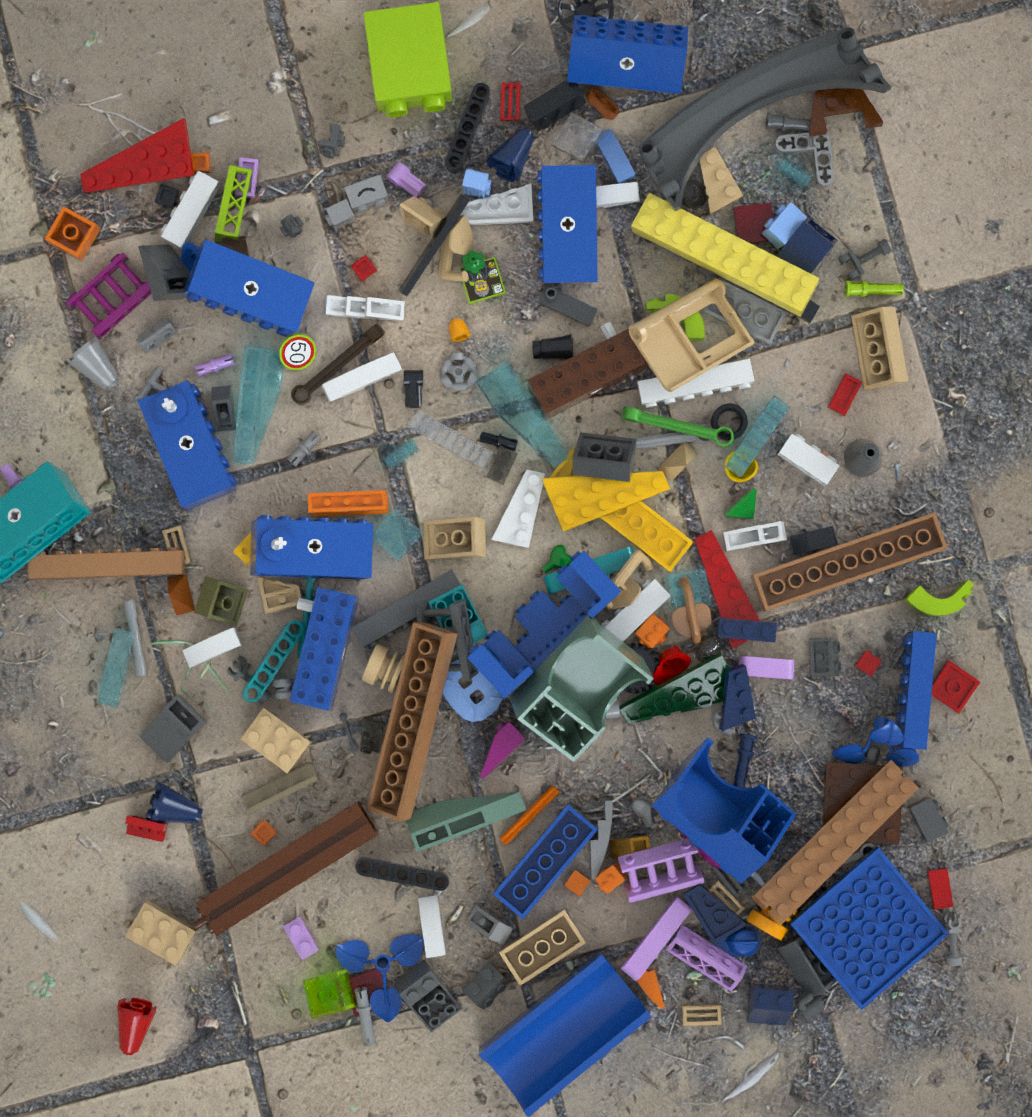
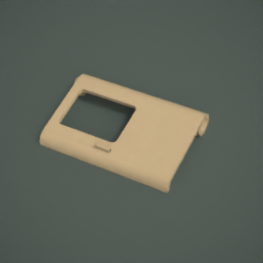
M719 279L708 282L629 327L630 337L663 388L668 392L678 389L755 344L735 310L725 298L726 286ZM711 304H716L734 334L708 350L697 353L680 327L679 322Z

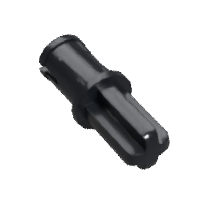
M481 432L479 438L480 442L494 445L496 449L504 448L514 452L518 442L517 439L502 436V434L498 436L486 432Z

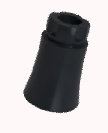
M572 334L532 341L533 358L567 360L573 357Z

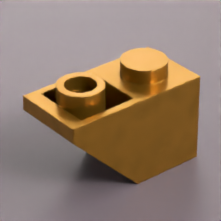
M647 834L609 840L612 859H618L620 856L650 849L649 835Z

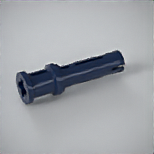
M740 733L742 738L740 748L737 749L739 757L733 786L745 788L750 759L754 755V742L758 736Z

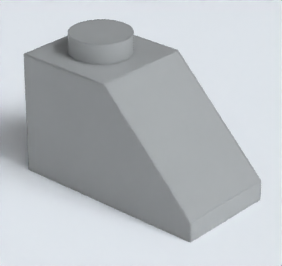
M475 905L466 920L468 924L487 938L501 945H504L513 930L505 922Z

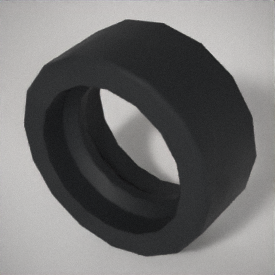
M733 403L723 404L713 413L711 427L713 429L720 428L718 419L723 412H735L738 414L741 422L739 429L733 432L735 440L745 432L748 425V417L744 409L739 405ZM721 431L718 434L720 439L731 440L730 433Z

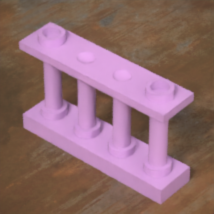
M689 838L618 857L622 873L628 872L630 883L624 884L629 903L704 883L699 864L694 866L692 854L698 853V849L691 843ZM684 857L687 868L675 871L673 859ZM666 862L668 873L656 875L654 864ZM647 867L649 878L638 881L635 870Z

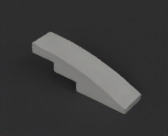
M604 800L605 819H597V839H590L591 879L597 877L609 843L613 800Z

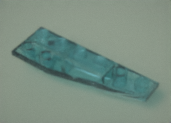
M244 346L236 421L235 463L254 464L281 391L283 364L279 359V351Z
M508 361L475 381L495 413L553 468L570 458Z

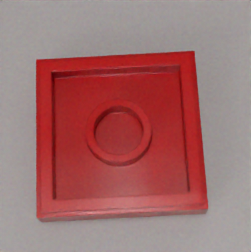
M947 660L932 683L931 696L959 714L980 681Z

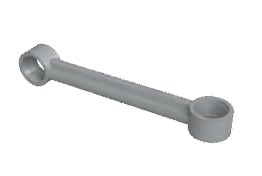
M701 424V425H700V426H705V427L712 428V427H711L710 425H708V424ZM681 432L632 438L637 439L636 449L692 441L707 444L711 441L710 439L702 441L697 436Z

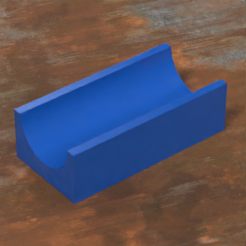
M599 950L479 1047V1056L500 1076L519 1102L523 1112L529 1117L649 1020L651 1015Z

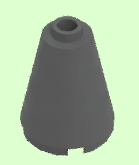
M855 440L844 452L845 466L855 476H870L877 472L881 466V450L871 440Z

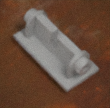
M167 318L165 320L161 319L152 326L155 330L154 333L148 329L136 339L138 345L146 354L177 332Z

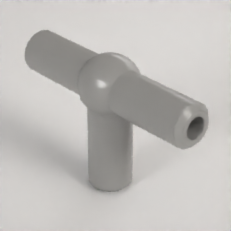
M156 366L151 376L145 381L138 399L141 400L147 397L151 389L157 392L166 389L156 383L163 368Z

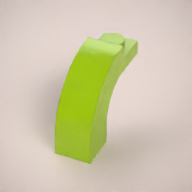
M665 294L664 301H661L660 298L649 299V302L645 304V313L656 312L680 299L681 296ZM699 311L681 321L684 333L689 341H703L705 339L704 323Z
M965 580L945 599L931 596L919 585L911 591L904 601L912 609L924 615H948L966 605L961 598L966 599L972 593L971 588L974 584L970 580Z

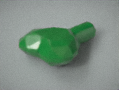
M557 545L551 551L550 561L541 568L547 573L554 567L562 568L565 564L569 566L572 562L570 559L571 555L566 553L563 545Z

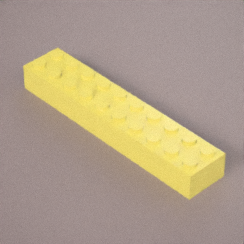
M651 193L648 194L631 225L633 233L801 317L819 284L818 277L683 209L675 212L667 201Z

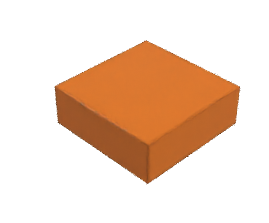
M209 152L191 153L194 173L198 171L210 173Z
M263 819L250 834L260 844L266 846L278 832Z
M574 869L564 886L578 896H581L591 880Z

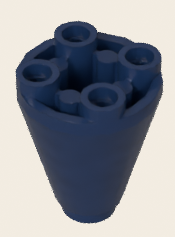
M158 782L155 794H152L149 802L152 806L147 812L146 819L154 822L199 823L203 809L174 789Z

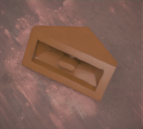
M186 574L167 578L168 594L176 615L195 611Z

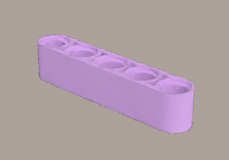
M676 896L624 962L621 969L633 980L637 981L686 919L692 908Z

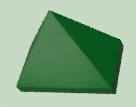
M753 488L724 515L727 518L754 519L757 490Z

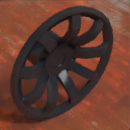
M559 0L558 2L559 21L570 34H572L573 29L567 24L574 20V15L604 17L597 14V12L609 8L608 19H613L614 16L613 0H607L608 3L595 6L597 0H574L576 7L563 3L564 0ZM562 9H568L574 12V15L564 19Z

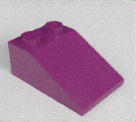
M502 722L495 729L498 733L495 734L480 776L482 779L525 739L510 722L507 724Z

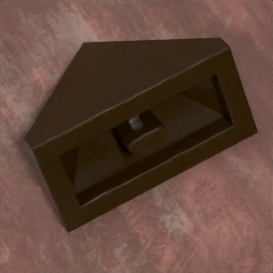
M239 236L238 240L223 238L222 243L215 241L216 244L250 257L245 236Z

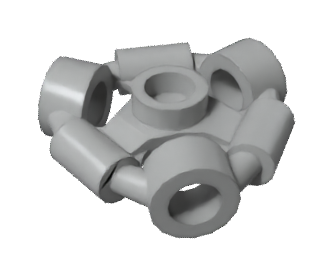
M459 352L450 354V357L444 360L440 369L441 378L439 379L446 388L459 391L466 390L469 386H474L479 374H477L475 369L477 366L472 359ZM464 361L463 365H452V362ZM467 371H471L468 381L465 382L464 375ZM447 373H451L454 376V384L447 377Z

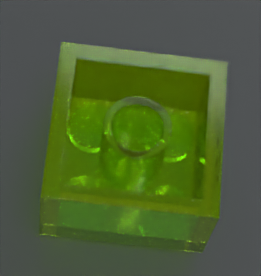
M347 969L303 980L311 1019L356 1007Z

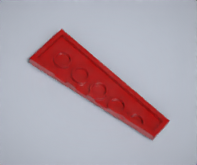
M712 530L695 538L694 541L721 618L761 622ZM728 638L731 649L749 641Z

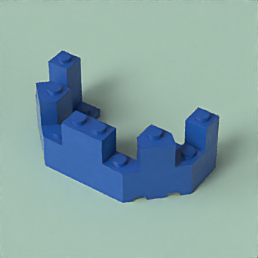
M577 551L570 558L572 560L570 565L567 566L565 564L557 571L559 575L556 578L572 594L571 597L567 594L559 602L561 604L560 607L555 604L544 590L541 593L537 590L530 597L531 602L525 605L523 603L515 610L517 615L514 617L530 633L528 636L523 634L517 640L519 644L516 647L501 630L497 632L493 630L485 637L487 641L480 646L476 644L468 651L471 655L467 658L504 699L548 658L587 615L594 618L622 592L585 551L582 553Z

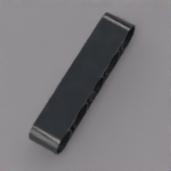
M477 83L474 86L446 157V168L450 173H459L466 161L490 99V89L485 83ZM479 90H484L487 94L484 97H479L476 93ZM476 107L480 111L477 114H472L470 109ZM471 125L473 129L470 132H466L463 130V127ZM459 142H464L466 147L458 149L456 145ZM455 159L460 163L458 166L452 167L449 164L451 160Z
M368 857L361 858L355 865L356 872L361 876L436 891H443L449 885L448 875L439 871ZM363 861L368 862L370 865V869L367 872H363L359 867ZM379 866H387L389 873L381 875L378 871ZM405 869L408 872V877L400 879L397 875L398 870ZM425 873L427 881L424 883L418 882L416 879L417 874ZM439 876L446 879V884L442 887L437 886L435 883V879Z

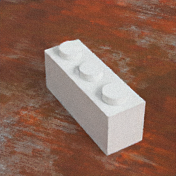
M791 434L777 454L824 487L839 468L835 458L829 455L826 457L820 453V448L813 444L811 446L805 443V438L799 434Z

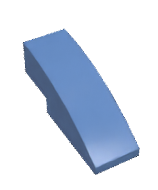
M608 129L593 136L616 184L634 179L636 174L612 131Z

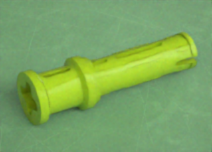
M846 280L844 285L845 297L850 295H861V297L867 295H903L904 292L903 283H868L865 280L861 282Z

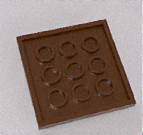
M825 763L822 827L883 767L882 765ZM901 806L865 842L899 844Z

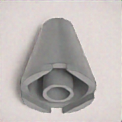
M94 336L92 344L88 341L72 354L73 360L68 358L66 361L103 390L106 387L110 390L118 383L116 381L118 376L98 338Z

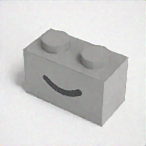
M380 175L344 187L353 213L365 212L368 210V207L374 205L375 207L382 206L389 200Z

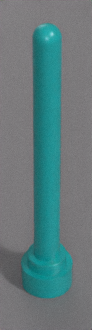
M305 578L307 580L305 599L312 600L314 581L317 578ZM304 610L302 615L304 631L299 639L297 656L299 660L311 613Z

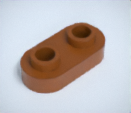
M592 87L587 92L586 98L588 103L594 106L605 119L613 120L620 112L619 108L603 91Z

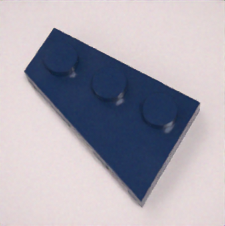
M741 664L725 671L723 689L725 694L724 705L721 706V713H723L722 722L719 724L721 731L756 719L746 666Z
M702 884L696 885L683 893L713 944L747 925V922Z

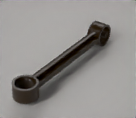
M378 323L373 325L359 340L305 385L295 386L291 391L293 401L299 405L307 404L311 399V394L370 344L375 343L385 334L382 327ZM299 388H304L308 392V397L304 401H297L295 398V392Z

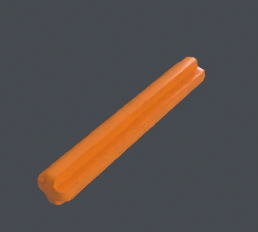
M551 786L500 836V841L504 845L511 842L559 794V790L555 786Z

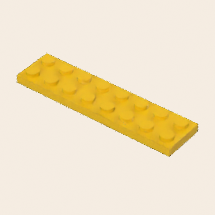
M574 448L571 449L549 478L576 476L573 475L572 458L575 451ZM642 501L600 517V519L668 572H671L693 543L691 539Z

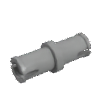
M313 430L302 443H298L297 449L287 458L290 462L294 460L292 464L296 467L307 454L311 453L310 450L317 442L322 439L317 435L312 440L316 435Z

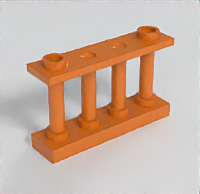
M386 490L308 493V513H312V517L389 514L388 494H386Z

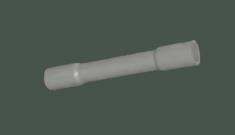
M135 600L123 601L134 656L136 677L147 676L137 621Z

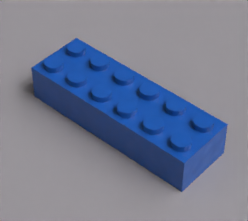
M911 631L907 632L906 636H903L902 645L905 647V655L901 657V666L904 667L903 674H900L899 685H902V690L898 694L897 702L900 705V712L896 714V724H898L902 731L904 739L897 747L927 750L937 633Z
M567 803L495 889L493 895L521 919H524L598 829Z

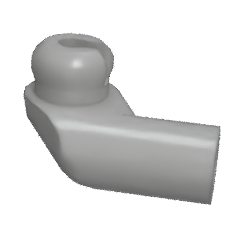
M717 710L712 715L714 728L730 737L734 728L725 731L719 729L723 713H721V710Z

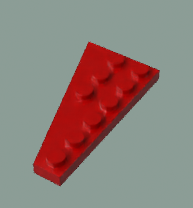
M183 118L81 173L83 193L194 176L186 119Z

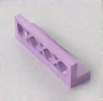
M684 925L679 927L674 939L666 948V951L731 992L742 980L747 968L745 964ZM678 944L683 947L684 951H679L673 946ZM691 956H697L700 958V961L693 960ZM707 966H712L716 968L717 971L712 972L708 969ZM724 977H730L734 980L733 983H729Z

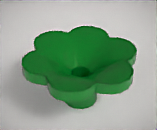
M474 250L469 251L468 255L462 257L463 269L467 272L471 271L472 274H477L480 269L485 267L484 255L476 253Z

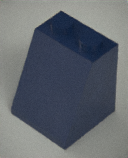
M808 217L776 257L812 274L838 240Z
M749 983L747 1023L786 1025L793 1012L794 991L789 986Z

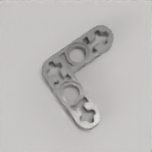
M809 133L781 135L776 139L774 147L780 154L813 151L816 183L824 188L831 185L834 180L830 137L827 133L826 135L809 137ZM819 137H822V140H825L823 150L817 152V150H820V143L816 141ZM799 138L806 139L807 146L799 147L797 140ZM791 139H794V148H792V144L786 145L785 149L778 145L781 143V140H784L785 143H791ZM825 155L828 158V163L820 164L818 156ZM829 167V169H826L825 174L826 177H829L830 179H828L825 183L824 180L820 178L823 175V169Z

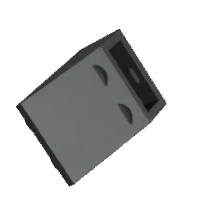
M169 244L138 246L153 300L165 301L186 298L187 296L183 295V291L190 271Z
M176 695L140 735V738L168 763L207 723V720L181 695Z
M425 959L394 983L399 995L431 1033L462 1009Z

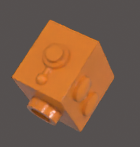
M652 613L634 635L638 637V641L642 645L644 644L647 648L652 649L656 644L660 646L667 638L665 634L670 628L664 623V619Z
M615 862L609 868H604L595 880L598 887L608 894L629 876L626 872L622 873L620 864Z

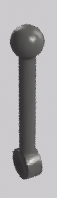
M341 713L339 717L343 720L351 744L350 750L354 752L358 749V746L354 744L346 720L347 715Z

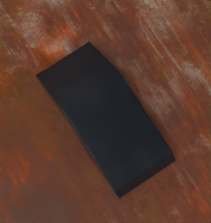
M833 526L790 536L794 555L838 545Z

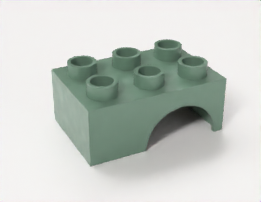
M587 615L512 694L510 701L516 718L574 762L605 730V718L616 697L630 684L636 681H645L649 684L654 678L643 657L599 622L591 618L590 615Z

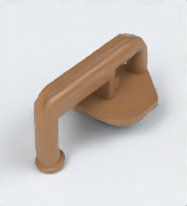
M681 577L678 584L683 589L686 606L678 607L673 611V626L677 632L692 640L694 644H700L702 635L712 622L710 609L705 603H694L690 581L687 577Z

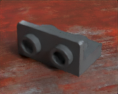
M833 637L809 638L811 677L839 676L841 662L838 661V653L840 652V642L838 639Z

